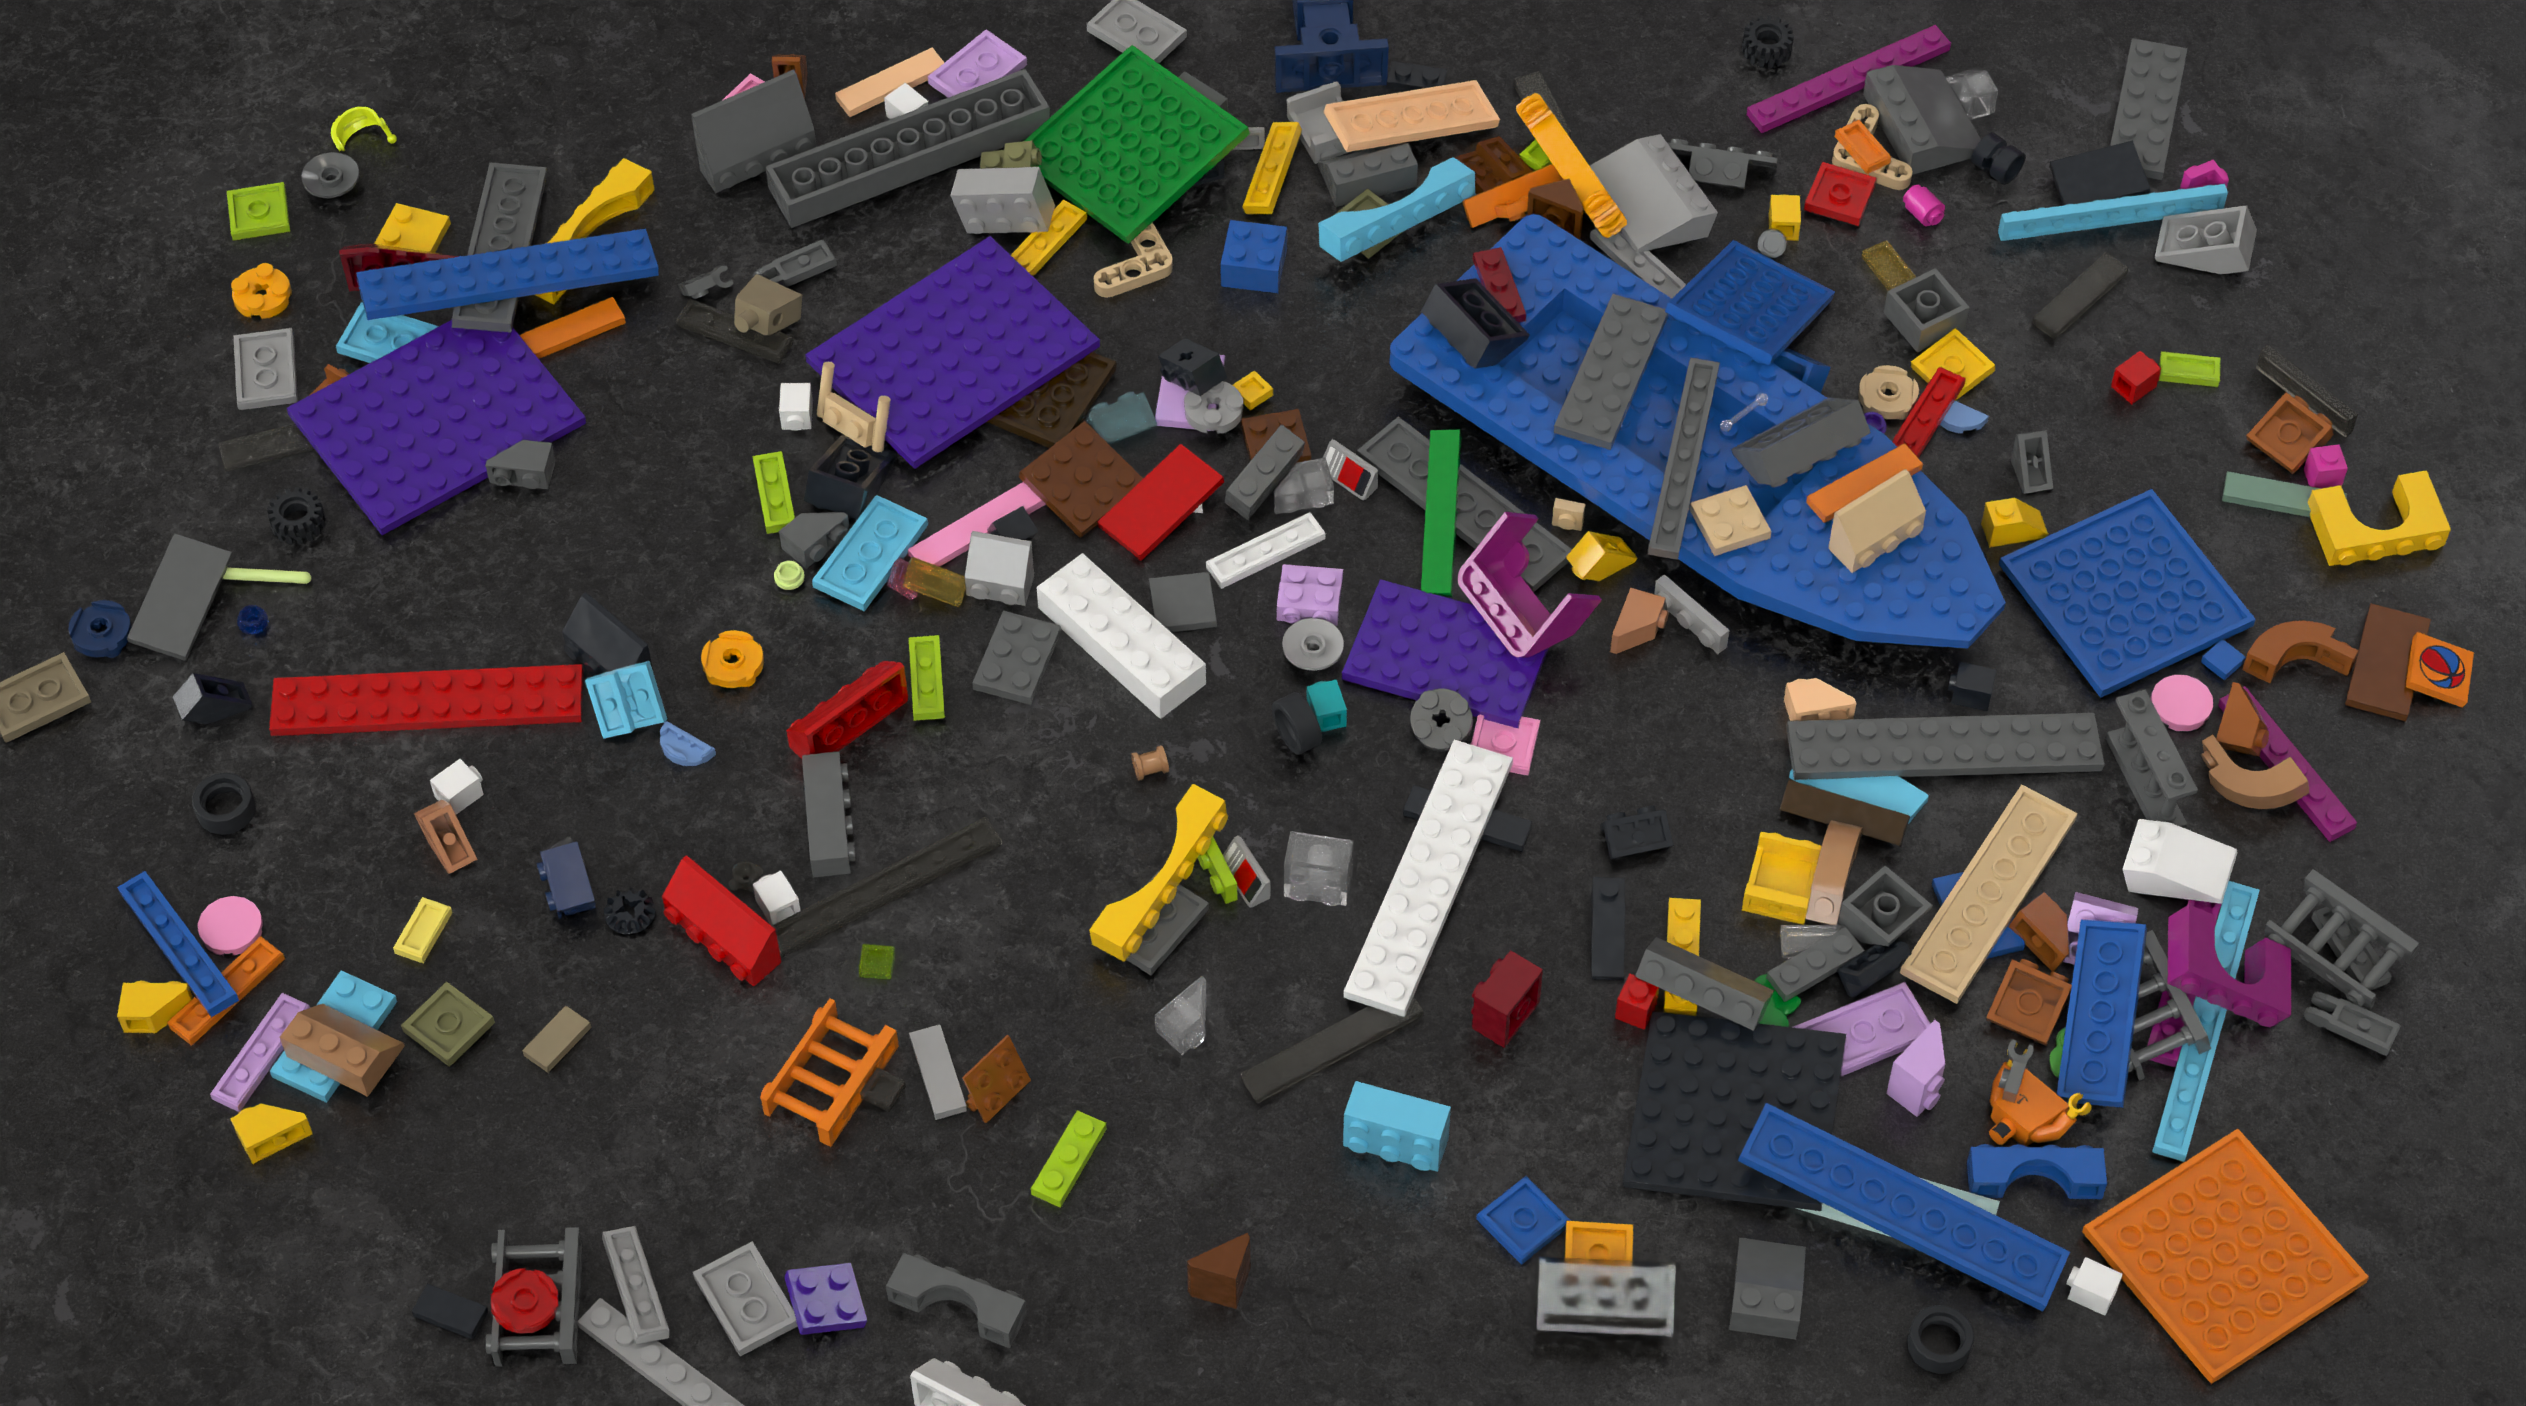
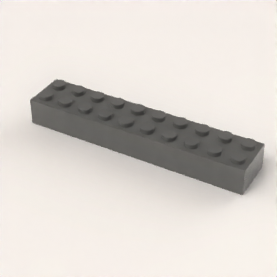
M1023 69L765 166L768 187L790 227L793 228L980 157L981 152L995 151L1005 147V143L1019 142L1027 139L1050 118V107L1027 70Z

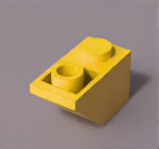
M147 981L123 983L117 1017L124 1033H157L193 999L188 983L169 981L167 983H150Z

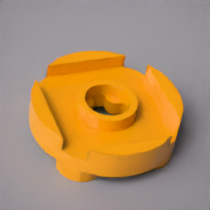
M262 263L257 268L244 272L231 283L232 297L236 309L242 315L252 318L251 315H260L261 319L278 315L287 308L289 304L288 299L290 294L292 295L287 276L280 270L274 269L268 263ZM260 290H266L267 292L265 295L256 293Z
M731 630L718 634L719 638L715 639L712 643L709 640L705 644L701 654L703 671L709 683L725 688L750 687L755 683L756 677L762 671L764 657L762 647L753 640V636L743 631ZM731 655H737L739 661L728 663L725 659L728 660L731 658Z

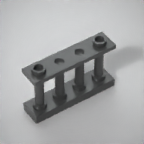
M2146 689L2117 697L2116 703L2126 720V725L2124 728L2107 732L2105 739L2147 820L2169 822L2186 829L2187 822L2177 805V801L2179 798L2196 794L2198 789Z
M2312 869L2305 878L2303 890L2307 895L2281 927L2269 920L2265 927L2264 937L2290 948L2292 957L2345 993L2346 998L2351 1003L2360 1007L2363 1006L2371 1011L2376 998V994L2371 992L2373 987L2396 960L2400 961L2402 959L2407 964H2410L2417 956L2419 942ZM2317 904H2323L2332 910L2333 915L2306 946L2291 934ZM2349 922L2358 928L2359 934L2336 962L2332 964L2320 956L2318 952L2343 923ZM2370 941H2376L2385 947L2386 953L2359 983L2344 973V971Z
M2153 930L2146 934L2143 965L2150 966L2153 964L2157 973L2153 975V979L2140 984L2138 999L2160 990L2161 993L2167 991L2171 1000L2166 1001L2167 1005L2136 1018L2133 1034L2171 1017H2174V1019L2180 1017L2184 1027L2180 1028L2181 1032L2136 1052L2131 1048L2128 1073L2134 1071L2139 1081L2145 1079L2141 1066L2143 1062L2186 1043L2188 1046L2194 1044L2199 1054L2211 1049L2208 1035L2186 993L2179 988L2167 984L2168 958Z
M579 1227L565 1228V1240H560L559 1244L510 1246L505 1230H498V1242L492 1243L491 1249L492 1262L496 1263L495 1283L505 1273H508L509 1259L559 1257V1260L563 1261V1270L558 1271L557 1274H546L553 1280L558 1291H562L561 1301H558V1310L554 1317L556 1321H560V1331H555L554 1335L504 1337L505 1328L496 1321L493 1315L492 1334H486V1353L492 1355L495 1367L502 1366L503 1350L554 1349L555 1352H560L563 1364H577L579 1329L577 1321L579 1320L583 1252V1241Z

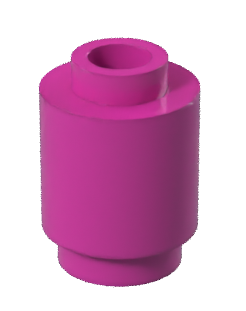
M1914 185L1905 193L1903 202L1906 209L1924 226L1936 225L1943 219L1945 205L1926 187Z

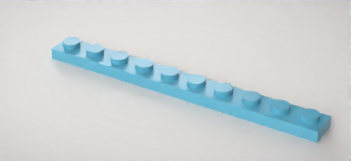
M2229 881L2215 926V950L2222 967L2235 979L2260 890ZM2197 996L2195 997L2193 1008L2208 1035L2211 1049L2199 1054L2194 1044L2190 1046L2187 1043L2182 1045L2152 1150L2153 1153L2182 1162L2185 1161L2227 1011V1009L2210 1004L2207 1000Z

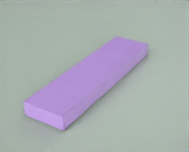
M281 993L210 1093L212 1100L240 1112L284 1050L279 1037L297 1013L310 1008V1006Z

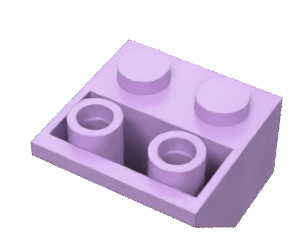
M2075 892L2067 922L2069 955L2063 962L2075 965L2081 920L2136 923L2138 908Z

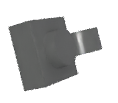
M720 265L711 272L703 273L679 283L678 286L682 295L692 296L693 299L708 294V288L716 285L727 288L733 285L734 282L731 279L724 282L720 280V273L728 270L727 266Z
M2012 1040L2008 1046V1057L2012 1061L2011 1070L2004 1068L1998 1086L2004 1089L2002 1099L2013 1103L2016 1101L2027 1063L2031 1060L2034 1050L2033 1046L2029 1045L2026 1054L2018 1055L2014 1050L2016 1040Z

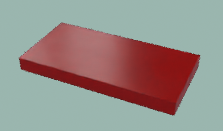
M1180 444L1097 522L1098 527L1142 561L1224 483V477Z

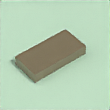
M565 1006L522 1050L523 1054L530 1061L549 1073L591 1029V1024L571 1008Z

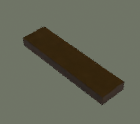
M1788 780L1779 809L1828 825L1833 820L1863 827L1861 835L1898 846L1902 845L1910 816L1792 780Z

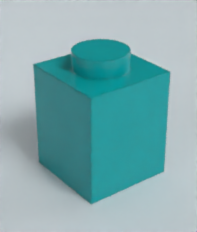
M1337 680L1320 681L1307 686V702L1318 720L1321 732L1346 727L1347 708Z

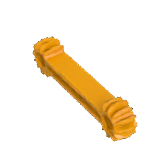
M1534 93L1521 100L1522 102L1516 106L1517 113L1563 180L1570 178L1585 212L1602 236L1609 238L1622 231L1621 229L1627 225V219L1540 94Z

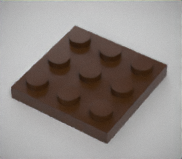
M1086 421L1082 422L1019 473V478L1079 538L1098 524L1097 522L1143 479Z

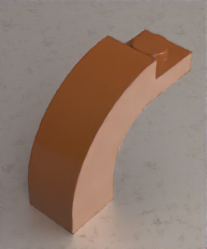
M2313 621L2285 622L2268 629L2256 639L2247 653L2242 670L2271 683L2278 670L2285 663L2296 659H2308L2348 676L2359 650L2352 648L2345 642L2334 639L2333 635L2336 628Z

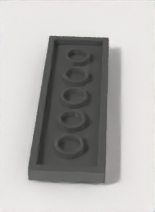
M2132 38L2110 146L2133 140L2146 177L2162 180L2188 48Z
M1612 294L1555 422L1554 433L1611 450L1668 319V313L1665 312V309Z

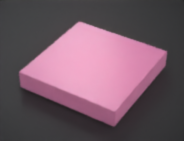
M1478 715L1471 745L1513 757V765L1510 772L1529 775L1540 720L1521 717L1519 728H1514L1485 720L1484 715Z

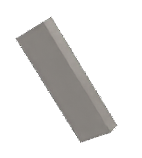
M941 1025L910 1032V1041L935 1120L966 1112V1103Z

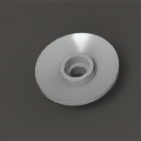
M1307 618L1297 621L1287 629L1283 637L1282 646L1286 658L1293 665L1304 670L1315 671L1328 668L1338 661L1344 649V640L1340 630L1329 621L1319 618Z

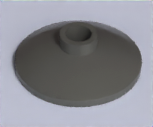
M329 152L312 158L303 168L301 178L305 189L312 195L321 198H334L346 194L356 185L359 179V169L357 163L350 156L338 152Z

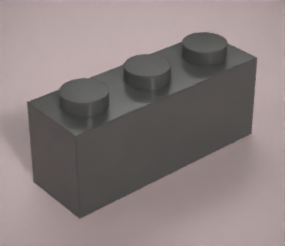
M1281 424L1228 487L1224 503L1249 520L1303 455L1305 441Z

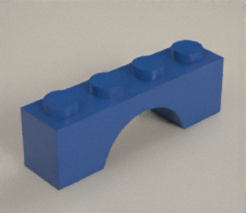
M1989 1144L1971 1147L1967 1159L1969 1192L1986 1198H2003L2006 1189L2014 1180L2027 1175H2040L2052 1179L2063 1188L2069 1199H2102L2107 1186L2104 1148H2093L2088 1145L2076 1148H2060L2057 1145H2047L2043 1148L2027 1147L2025 1145L1994 1147Z

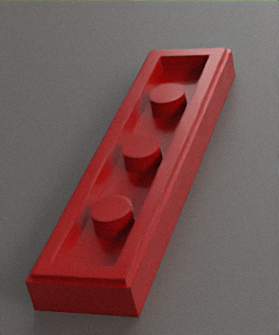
M1939 367L1892 442L1897 447L1905 443L1919 458L1964 387L1966 378Z

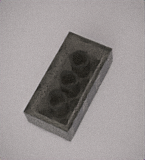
M1539 1257L1537 1330L1673 1336L1676 1273L1674 1262Z

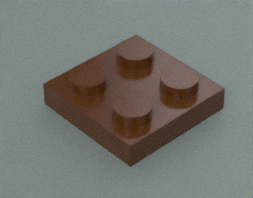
M1299 409L1241 418V428L1250 461L1282 424L1305 441L1303 455L1295 465L1311 462V452Z

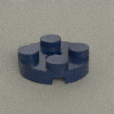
M98 600L92 602V606L84 611L82 608L77 610L72 616L68 627L75 650L90 657L106 656L113 658L118 656L122 648L128 643L127 637L132 628L129 615L125 612L124 608L113 601ZM102 625H106V630L96 633L94 630L95 628L99 629Z

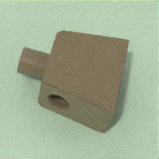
M756 274L735 299L734 324L743 333L752 329L763 335H772L801 319L802 294Z

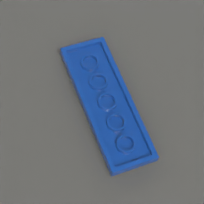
M2081 920L2057 1087V1095L2067 1103L2073 1094L2080 1093L2083 1095V1098L2077 1104L2089 1102L2091 1105L2124 1108L2147 934L2146 924Z

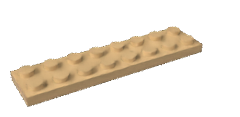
M2021 784L1912 950V954L1908 956L1902 965L1900 974L1957 1004L2072 827L2078 813Z

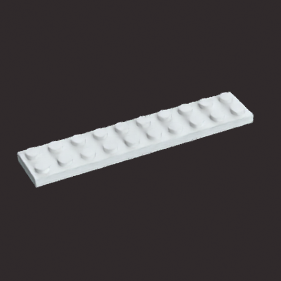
M1453 741L1344 989V998L1405 1017L1513 765V757L1461 741Z

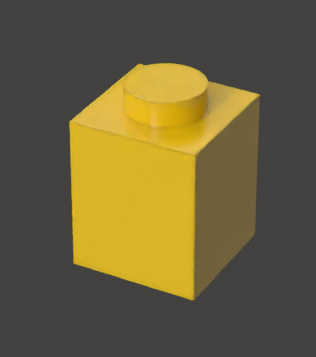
M1771 195L1768 213L1769 229L1780 230L1785 235L1786 240L1798 241L1801 225L1800 196Z

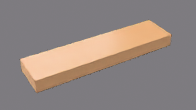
M930 48L836 92V100L847 115L852 117L884 102V97L904 83L913 88L928 81V76L944 64V61L933 48Z

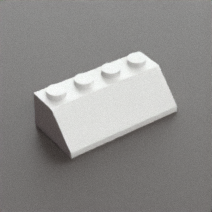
M933 1358L915 1369L910 1375L915 1406H1026L1020 1403L1019 1399L1013 1394L1006 1391L1001 1393L991 1388L990 1384L978 1376L972 1378L962 1373L958 1366L949 1361L943 1363Z

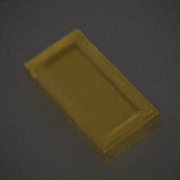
M1887 240L1862 251L1863 260L1888 291L1916 278L1915 274Z
M914 557L909 561L902 585L956 607L961 605L966 590L965 576Z

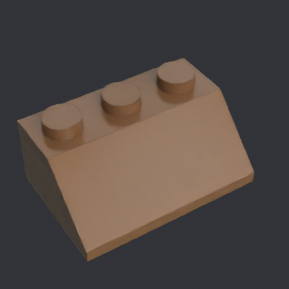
M323 1003L298 1012L279 1037L288 1058L367 1097L404 1048L403 1042Z

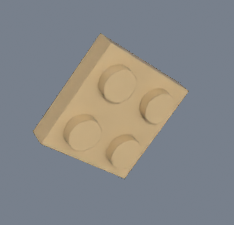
M1746 485L1690 503V512L1714 556L1771 538V529Z

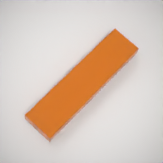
M611 297L519 336L536 357L540 359L623 325L626 321L615 299Z
M1904 443L1808 495L1806 503L1826 523L1834 518L1836 511L1904 469L1911 476L1921 471L1923 463Z
M260 936L221 973L236 992L240 1001L284 961L285 957L281 951ZM195 996L167 1024L173 1032L192 1046L238 1002L211 1018Z

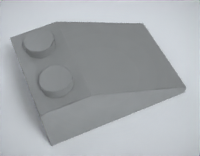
M2248 206L2163 216L2155 253L2156 261L2216 274L2249 271L2257 229Z

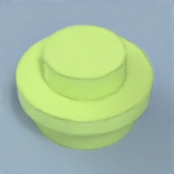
M794 561L780 563L774 572L775 583L782 589H796L804 582V570Z

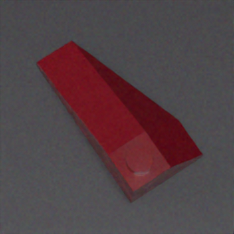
M380 244L344 246L339 250L349 292L360 291L356 272L459 257Z

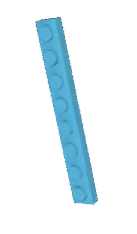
M2225 184L2206 185L2204 187L2178 189L2160 193L2153 192L2131 197L2124 196L2116 199L2095 200L2049 208L2042 207L2019 212L2013 211L2001 215L1998 234L2001 241L2161 220L2163 216L2223 209L2228 191Z

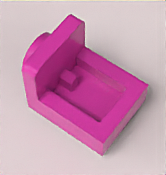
M2211 160L2199 166H2192L2184 171L2180 189L2225 184L2227 188L2229 179L2225 170L2220 168L2214 160Z

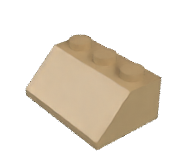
M1904 469L1834 513L1828 549L1851 573L1861 567L1866 568L1870 566L1877 557L1885 552H1892L1901 542L1909 537H1916L1923 530L1926 510L1910 473Z

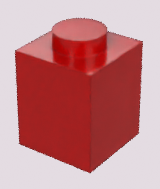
M2139 351L2115 368L2111 387L2133 404L2157 387L2161 368L2153 359L2148 358L2143 352Z
M1629 974L1617 998L1615 1019L1645 1030L1652 1016V1011L1657 1006L1659 987Z

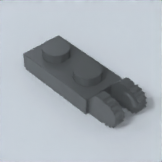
M819 240L773 260L772 263L756 270L753 277L758 274L784 287H789L837 266V260L825 241Z
M2318 991L2313 994L2311 998L2312 1004L2322 1010L2307 1007L2303 1014L2307 1021L2318 1027H2326V1029L2380 1054L2388 1055L2400 1030V1024L2345 999H2337L2329 994Z

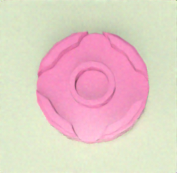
M2172 675L2163 678L2155 685L2150 698L2161 720L2169 725L2168 728L2175 731H2192L2200 728L2208 720L2213 709V696L2208 687L2200 680L2188 675Z
M237 896L224 897L209 904L201 913L198 921V932L205 947L216 955L224 956V953L238 955L242 954L261 936L263 919L259 909L248 899Z

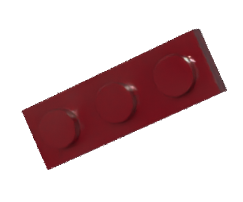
M1502 247L1473 253V262L1481 284L1518 323L1526 321V312Z

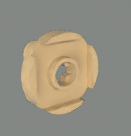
M1884 365L1874 368L1872 373L1868 375L1866 373L1862 377L1858 396L1860 403L1863 405L1864 413L1876 412L1882 415L1884 419L1904 420L1917 402L1919 387L1916 380L1912 381L1904 369ZM1886 389H1891L1892 394L1895 395L1888 396L1883 393H1885Z

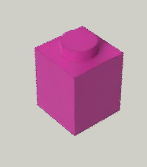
M2340 445L2310 448L2304 467L2310 487L2321 489L2339 485L2342 487L2348 467Z

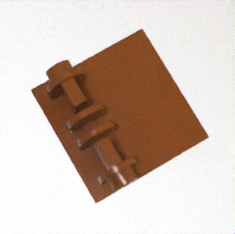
M1006 1035L962 1077L970 1093L965 1103L973 1112L978 1109L983 1121L987 1123L1031 1081L1009 1035Z

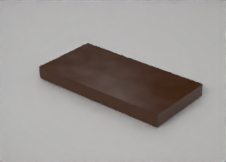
M2370 603L2345 701L2346 706L2402 721L2407 720L2414 690L2406 687L2412 638L2417 632L2427 635L2431 619Z

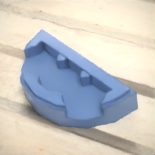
M1954 401L1940 425L1948 431L1963 433L1966 430L1981 429L1988 422L1989 416Z
M665 721L660 729V745L663 753L676 764L697 766L708 762L716 755L715 748L668 721Z

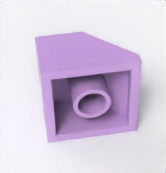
M1934 1020L1893 1062L1886 1094L1916 1117L1925 1108L1931 1110L1936 1105L1941 1096L1938 1093L1945 1080L1942 1077L1945 1068V1058L1939 1022Z

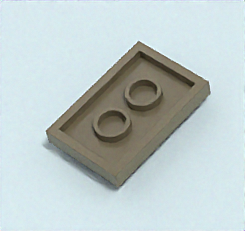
M64 652L0 682V734L5 743L91 703L87 691Z

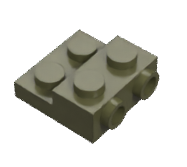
M1033 141L1005 143L1004 150L981 152L980 169L1038 167L1042 163L1041 151L1039 148H1036Z

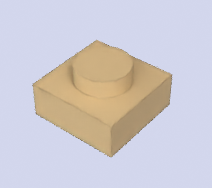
M1556 498L1553 507L1552 525L1567 530L1581 531L1584 523L1585 504Z

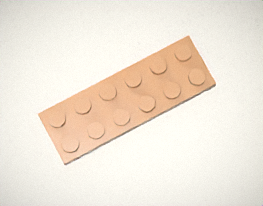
M1477 80L1326 104L1324 109L1325 116L1346 152L1496 128L1500 121Z

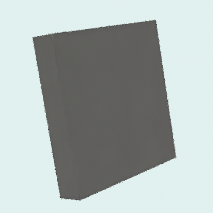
M1209 572L1149 578L1154 618L1170 632L1217 627Z

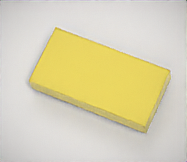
M422 897L393 947L395 954L424 964L453 913L451 907Z

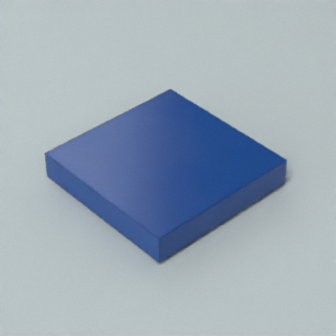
M1527 1176L1477 1214V1220L1521 1265L1566 1230V1221H1571Z

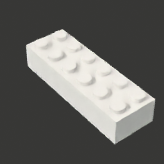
M1083 553L1037 586L1038 608L1055 624L1060 625L1067 635L1160 719L1206 685V663Z

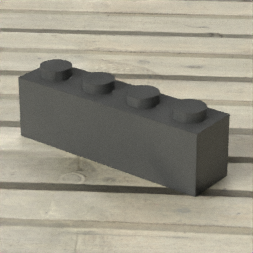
M840 752L802 755L809 852L813 878L851 874L850 861H856L854 842H848V835L853 834L852 815L846 816L845 808H851L850 790H844L843 782H849L847 763L841 764Z
M1658 937L1646 948L1635 976L1753 1031L1763 1019L1774 990Z

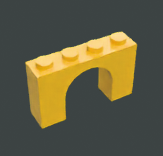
M2427 470L2398 475L2392 494L2401 514L2403 524L2390 530L2373 529L2359 522L2351 512L2341 485L2312 490L2308 500L2311 510L2310 518L2329 566L2338 564L2345 566L2356 561L2378 560L2384 556L2407 555L2413 551L2424 549L2436 550L2444 546L2451 528Z

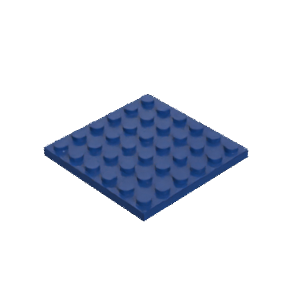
M2153 489L2001 557L1999 566L2100 698L2217 644L2221 639L2225 640L2254 626L2256 620Z

